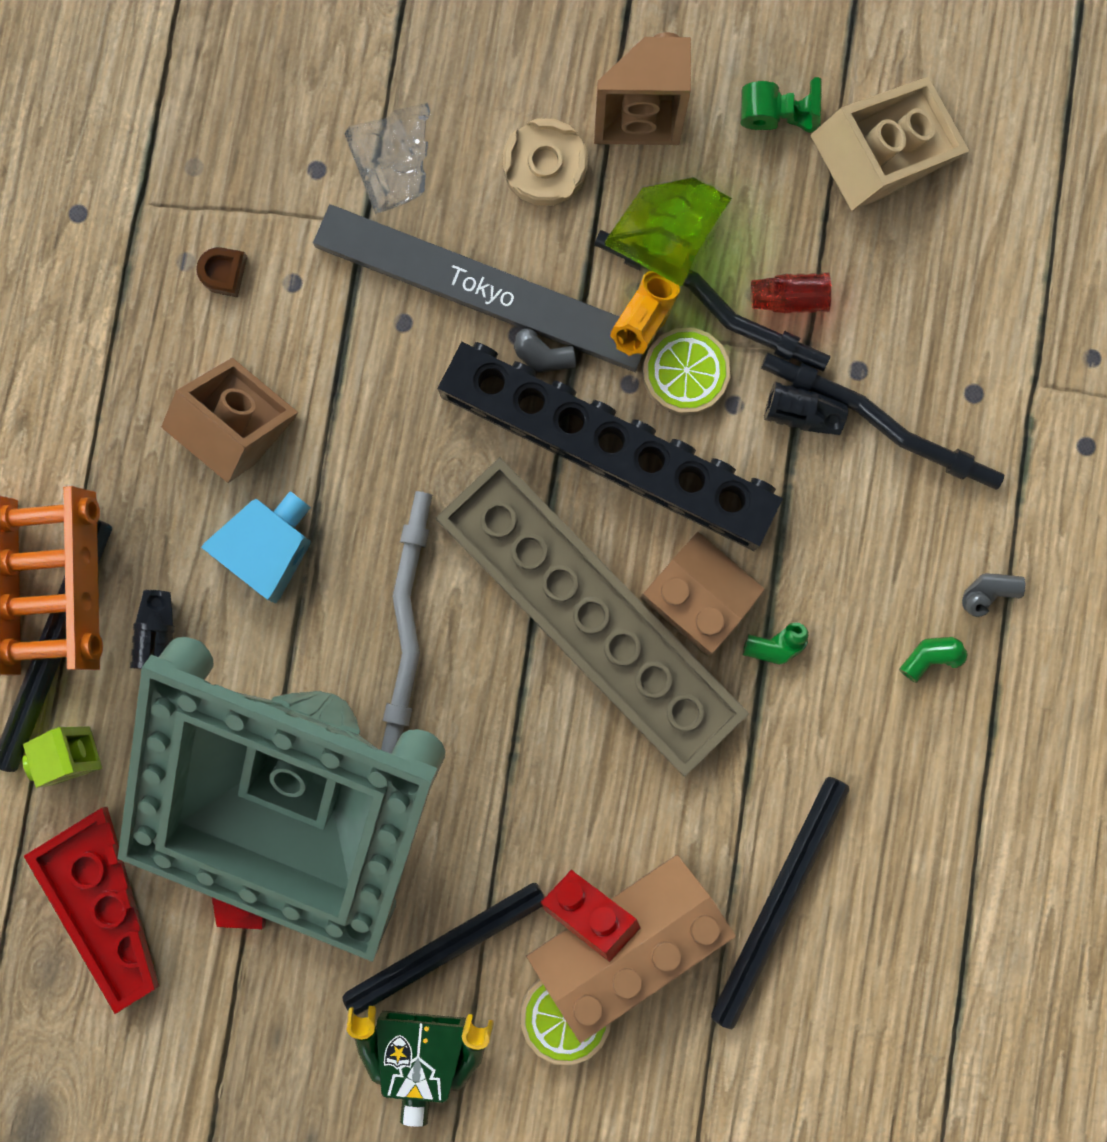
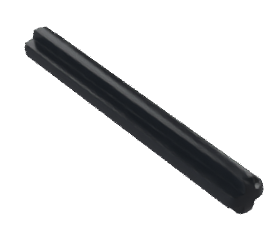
M537 883L529 884L348 990L342 996L347 1011H349L350 1007H353L354 1014L356 1016L369 1009V1006L376 1005L543 907L541 901L545 898V895Z

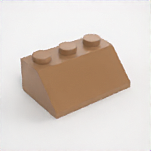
M670 32L659 33L654 37H644L598 80L594 144H680L691 93V37H679L677 34Z

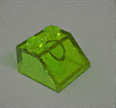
M694 177L643 187L606 238L604 245L682 287L714 237L732 198Z

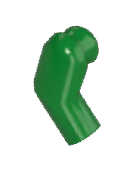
M793 622L788 624L784 630L770 640L748 634L742 655L778 665L785 664L806 648L809 632L803 624Z
M927 638L918 644L899 668V671L908 679L917 683L932 664H946L952 668H958L966 662L968 653L963 643L957 638Z

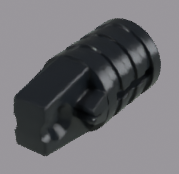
M774 382L767 400L764 420L774 421L781 425L785 424L792 428H800L803 431L840 435L847 421L848 406L816 392H808L805 389H797L794 386H785L782 383Z
M160 590L143 591L136 622L133 624L134 636H132L133 649H131L132 662H130V668L142 669V666L150 657L152 632H156L154 656L159 657L170 641L173 640L175 626H173L171 592Z

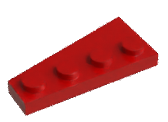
M106 806L98 809L23 857L111 1009L116 1014L158 988L159 983L125 865L122 860L118 859L119 845L109 810Z

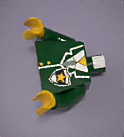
M369 1006L368 1017L365 1018L357 1017L353 1012L354 1008L350 1007L346 1030L355 1039L358 1054L371 1080L381 1085L383 1097L402 1099L400 1123L414 1127L428 1124L430 1102H447L450 1091H457L465 1086L482 1062L485 1047L490 1042L494 1021L489 1019L487 1027H475L472 1024V1014H468L467 1018L395 1011H382L375 1026L377 1010L375 1006Z

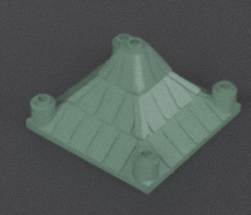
M188 637L173 639L159 657L151 654L141 669L118 859L373 962L384 932L396 908L395 896L430 789L445 759V748L442 742L428 731L419 729L408 730L402 733L390 754L376 748L359 735L360 729L351 707L339 696L322 691L275 696L270 700L234 692L216 684L211 685L205 680L214 666L213 657L207 647L202 642Z

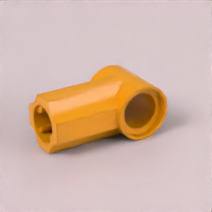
M652 270L643 275L637 292L614 325L610 334L619 351L629 356L636 353L644 354L659 328L666 323L680 292L679 283L669 273Z

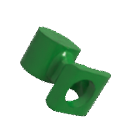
M814 77L810 81V94L800 101L795 100L794 93L781 95L779 86L774 82L755 81L746 84L741 90L740 124L751 130H773L778 127V122L781 119H786L787 123L796 125L808 133H813L821 126L822 79Z

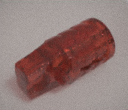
M790 273L776 275L775 278L752 280L751 306L753 309L773 310V312L784 314L792 312L816 313L817 311L828 313L831 306L830 273H797V275Z

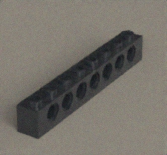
M461 341L437 388L442 399L752 551L760 547L783 500L782 497L774 494L775 487L757 478H752L749 482L735 475L736 469L722 460L712 458L708 462L694 455L696 452L695 448L683 441L672 439L669 443L655 436L656 430L642 421L633 419L630 424L616 417V410L601 401L593 400L589 404L575 397L577 392L562 382L554 380L552 385L536 378L538 373L521 362L514 361L511 366L497 359L498 353L482 343L475 342L472 347ZM495 376L502 379L505 384L500 392L487 394L480 389L483 380ZM530 395L537 396L542 399L544 406L535 414L525 413L519 407L523 398ZM570 414L576 415L581 418L584 426L576 433H566L559 426L561 418ZM605 434H615L622 440L623 447L616 453H607L600 448L598 441ZM645 453H654L660 457L663 467L655 473L646 472L640 467L638 458ZM685 472L695 473L701 479V490L694 493L683 490L679 484V476ZM725 491L736 493L741 500V509L737 512L724 510L719 503V495Z

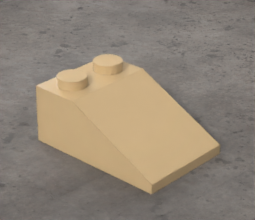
M929 77L841 107L810 135L851 211L878 201L969 152Z

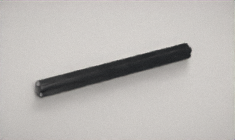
M100 520L97 522L98 564L112 531L111 525ZM65 576L58 594H65ZM66 612L50 613L39 641L66 639ZM61 658L31 660L0 738V770L15 772L18 769L25 752L23 744L28 742Z
M827 777L711 1013L713 1021L724 1028L731 1030L735 1028L849 792V786L834 777Z

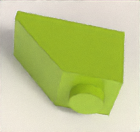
M90 726L58 727L23 744L26 753L22 760L23 768L29 780L34 781L36 788L53 786L103 769Z

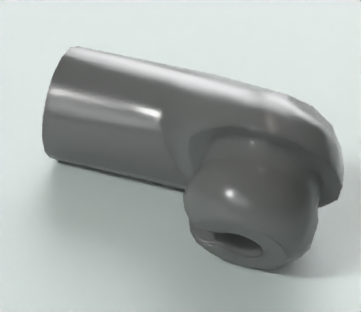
M530 328L522 329L516 334L514 349L517 356L536 372L542 373L576 368L573 346L550 349L537 337V333Z
M982 574L964 591L962 606L970 615L982 617L989 612L988 607L998 596L1022 598L1025 593V578L1013 575Z

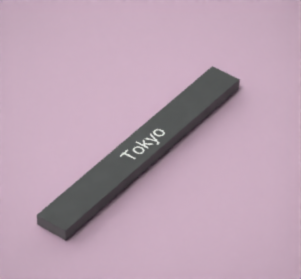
M329 204L313 241L317 249L522 329L530 328L540 336L568 347L573 346V349L636 373L643 354L636 353L629 356L616 348V343L610 337V334L620 318L617 315Z

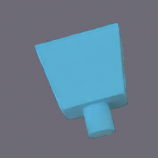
M289 491L274 511L259 500L254 499L211 536L201 548L264 598L277 603L310 546L311 541L296 530L295 527L311 507L291 491Z

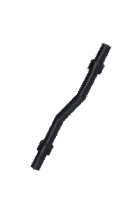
M600 230L594 246L625 259L624 264L639 271L643 267L650 271L660 270L669 273L679 284L688 287L726 329L775 350L774 355L789 362L793 358L824 372L830 360V355L799 342L800 337L787 331L780 334L736 314L699 273L650 252V246L636 240L630 243Z
M766 354L760 369L791 382L790 386H794L797 389H805L808 392H816L847 405L848 408L856 411L896 445L946 467V473L962 480L968 477L995 490L1001 486L1005 475L974 461V455L960 449L955 451L949 450L909 432L866 396L817 375L818 370L804 363L797 366L773 354Z

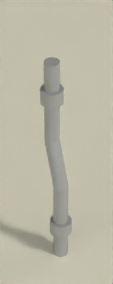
M415 491L408 525H403L400 542L404 543L392 596L402 655L391 704L386 703L383 721L387 722L381 750L390 754L402 735L404 726H409L413 708L408 706L420 656L410 596L421 547L426 548L429 530L425 528L433 496L432 494Z

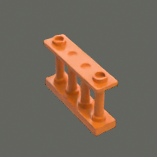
M74 486L63 487L64 504L18 509L17 499L0 496V676L21 675L22 660L67 657V670H100V657L103 652V642L99 634L97 522L100 517V508L96 500V492ZM64 522L65 549L19 553L20 526ZM65 567V594L20 597V571ZM66 612V639L20 642L21 615Z

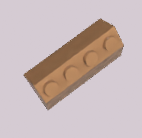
M678 855L673 856L611 898L612 901L634 916L641 928L610 962L567 928L526 955L580 1044L736 937L710 895Z

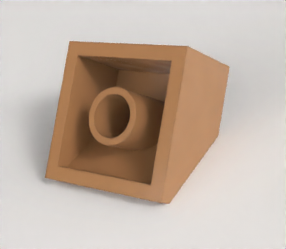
M231 358L176 390L161 428L229 483L260 460L296 418L298 412L234 358Z
M697 532L647 588L640 599L702 653L708 656L719 647L743 619L765 589L702 534Z

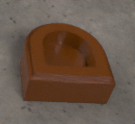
M211 248L204 252L198 260V278L211 292L238 298L247 255L243 251Z

